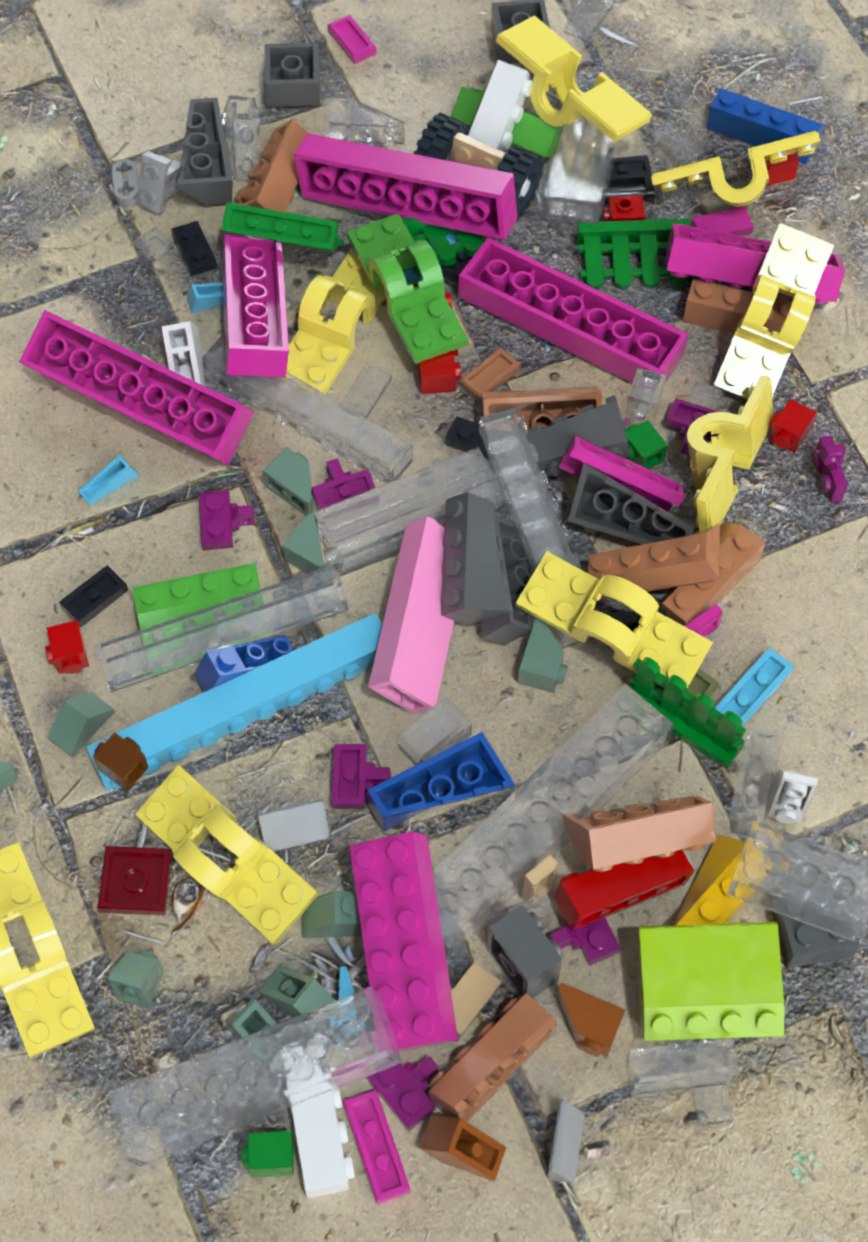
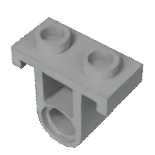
M150 151L142 154L136 205L157 214L164 212L166 208L163 205L164 200L179 191L177 181L180 173V162L163 155L159 156Z

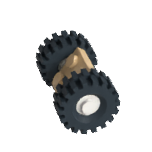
M443 113L434 115L433 121L430 120L427 123V129H423L421 133L422 138L418 140V148L414 151V154L513 173L517 207L516 221H518L525 214V209L529 208L531 200L535 197V191L539 188V180L543 175L541 171L544 169V159L542 156L516 145L513 148L511 147L507 154L469 137V126L466 123Z

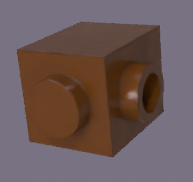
M115 732L108 740L105 739L99 743L93 755L97 770L126 791L149 768L145 754L141 752L140 746L130 737L123 739Z

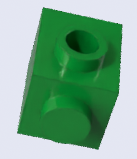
M648 420L640 424H633L626 429L631 456L625 459L649 470L665 462L668 445Z
M291 1131L248 1133V1145H242V1166L249 1167L251 1178L294 1175V1139Z

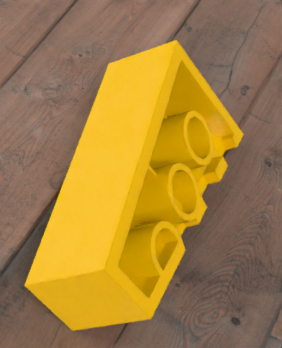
M718 834L716 837L717 841L713 843L673 925L730 924L769 879L775 863L750 843Z

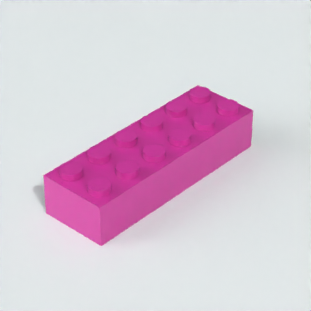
M672 223L665 254L666 269L677 277L686 278L688 275L699 276V280L708 283H715L716 280L727 282V285L734 288H744V285L753 287L772 241ZM831 253L814 293L816 303L828 304V301L837 302L845 273V267L839 254ZM783 294L784 296H786V297H788V298H793V297H791V296H788V295H786V294Z
M224 233L222 274L226 375L286 378L289 343L282 243Z
M412 831L350 845L379 1053H396L459 1041L427 835Z

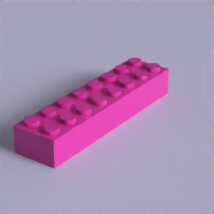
M310 133L307 134L294 153L302 198L388 216L399 213L401 218L410 217L420 220L421 223L502 240L506 239L517 220L513 173Z
M489 237L459 275V298L655 395H658L685 355L688 339L687 333Z
M44 310L19 360V363L226 465H229L254 414L252 410L243 404Z

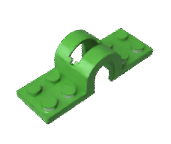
M399 213L347 231V238L376 290L381 288L382 280L387 298V313L414 364L468 345V338L444 296V279L432 247L426 240L414 242ZM414 266L417 267L422 276V280L417 281L418 286L415 288L412 283L407 285L403 270Z

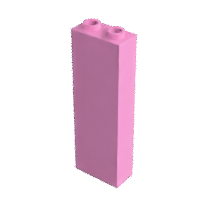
M428 516L406 524L368 685L372 690L412 714L435 709L454 624V620L441 616L445 528L435 519Z

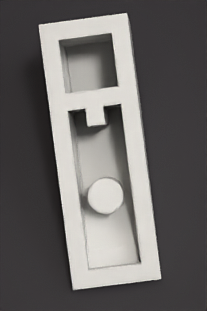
M190 321L163 326L162 332L169 370L205 386L203 354L198 326Z

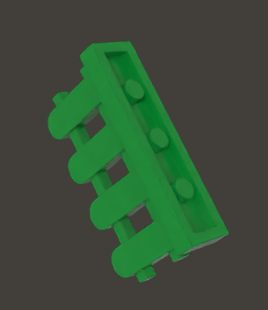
M226 202L222 231L225 233L333 252L335 248L343 247L344 240L339 239L340 236L337 235L339 222Z
M410 217L401 218L414 242L426 240L440 263L446 266H451L456 262V253L464 251L468 256L473 257L484 243L482 235L476 236L474 233L421 223L420 220ZM451 232L457 240V243L452 245L445 237ZM416 266L403 270L404 273L413 269L416 274L421 275Z
M690 219L578 222L576 243L578 254H584L585 270H580V280L586 279V285L599 290L603 286L604 279H614L616 288L625 290L630 287L632 278H642L644 287L654 289L658 286L660 277H670V283L673 287H684L688 277L674 276L671 274V271H667L666 267H659L658 251L667 250L672 223L691 226ZM630 252H640L641 268H631ZM602 253H612L613 269H603Z
M645 657L642 661L637 658L633 664L637 674L634 673L630 678L631 684L623 692L621 700L727 770L746 743L742 737L747 729L741 726V718L732 711H726L723 714L714 708V701L708 695L699 693L695 696L687 691L686 682L679 676L672 675L668 678L661 674L660 666L653 659Z

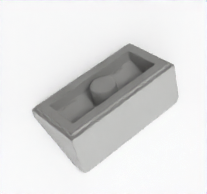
M322 799L258 814L263 841L274 852L326 840L331 837Z
M567 1101L559 1103L547 1177H549V1180L571 1184L574 1183L576 1177L584 1114Z

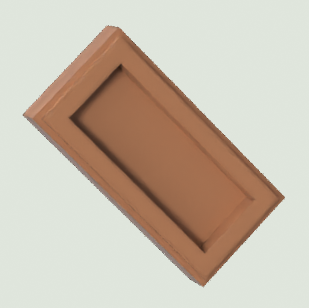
M500 347L460 380V387L481 403V393L496 391L521 370V364Z

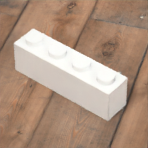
M498 60L468 136L503 152L505 149H508L513 140L512 131L515 123H519L523 116L524 108L522 106L525 98L530 96L534 76L527 70Z
M324 1042L282 1050L307 1199L350 1190L348 1179L355 1178L351 1156L344 1157L342 1144L349 1142L345 1121H337L335 1110L342 1108L339 1086L331 1087L329 1075L336 1073L333 1053H325Z

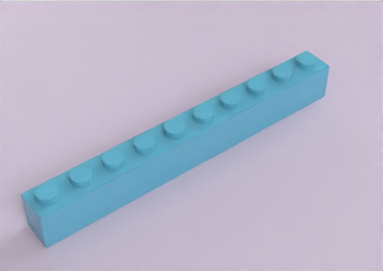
M374 613L125 728L116 734L123 739L130 737L140 746L149 767L143 775L152 774L160 766L172 760L179 761L184 759L193 750L212 746L219 738L225 735L239 733L257 720L269 719L277 711L287 706L299 705L308 696L317 692L324 693L340 681L358 677L362 671L373 666L383 624L377 614ZM112 735L86 747L106 791L121 787L97 770L93 755L99 743L105 739L108 740Z

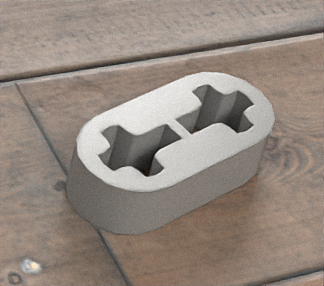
M122 159L115 162L112 167L113 190L116 203L120 207L131 208L136 205L138 172L133 161ZM128 171V178H123V172ZM124 189L130 190L128 196H125Z

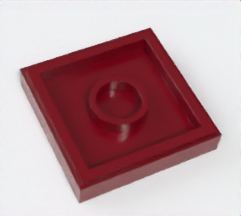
M106 846L97 908L99 913L166 916L173 856L172 849Z

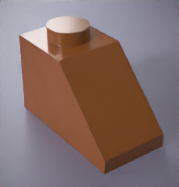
M561 983L558 988L557 1001L575 1043L581 1045L580 1048L590 1055L600 1056L602 1054L608 1057L623 1020L625 1009Z
M431 1115L419 1149L444 1164L484 1179L495 1181L506 1147L461 1118Z

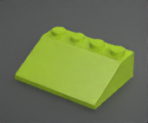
M777 922L638 927L639 1026L644 1041L784 1036V994Z

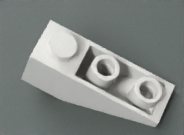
M778 769L773 782L768 817L775 818L778 822L784 824H800L817 786L818 779L810 775Z

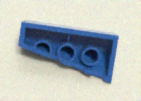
M720 88L710 106L706 129L756 147L812 131L818 132L819 137H821L826 124L812 121ZM812 154L798 157L799 162L807 165Z
M481 732L368 789V806L383 832L429 808L513 788L515 783L487 738Z

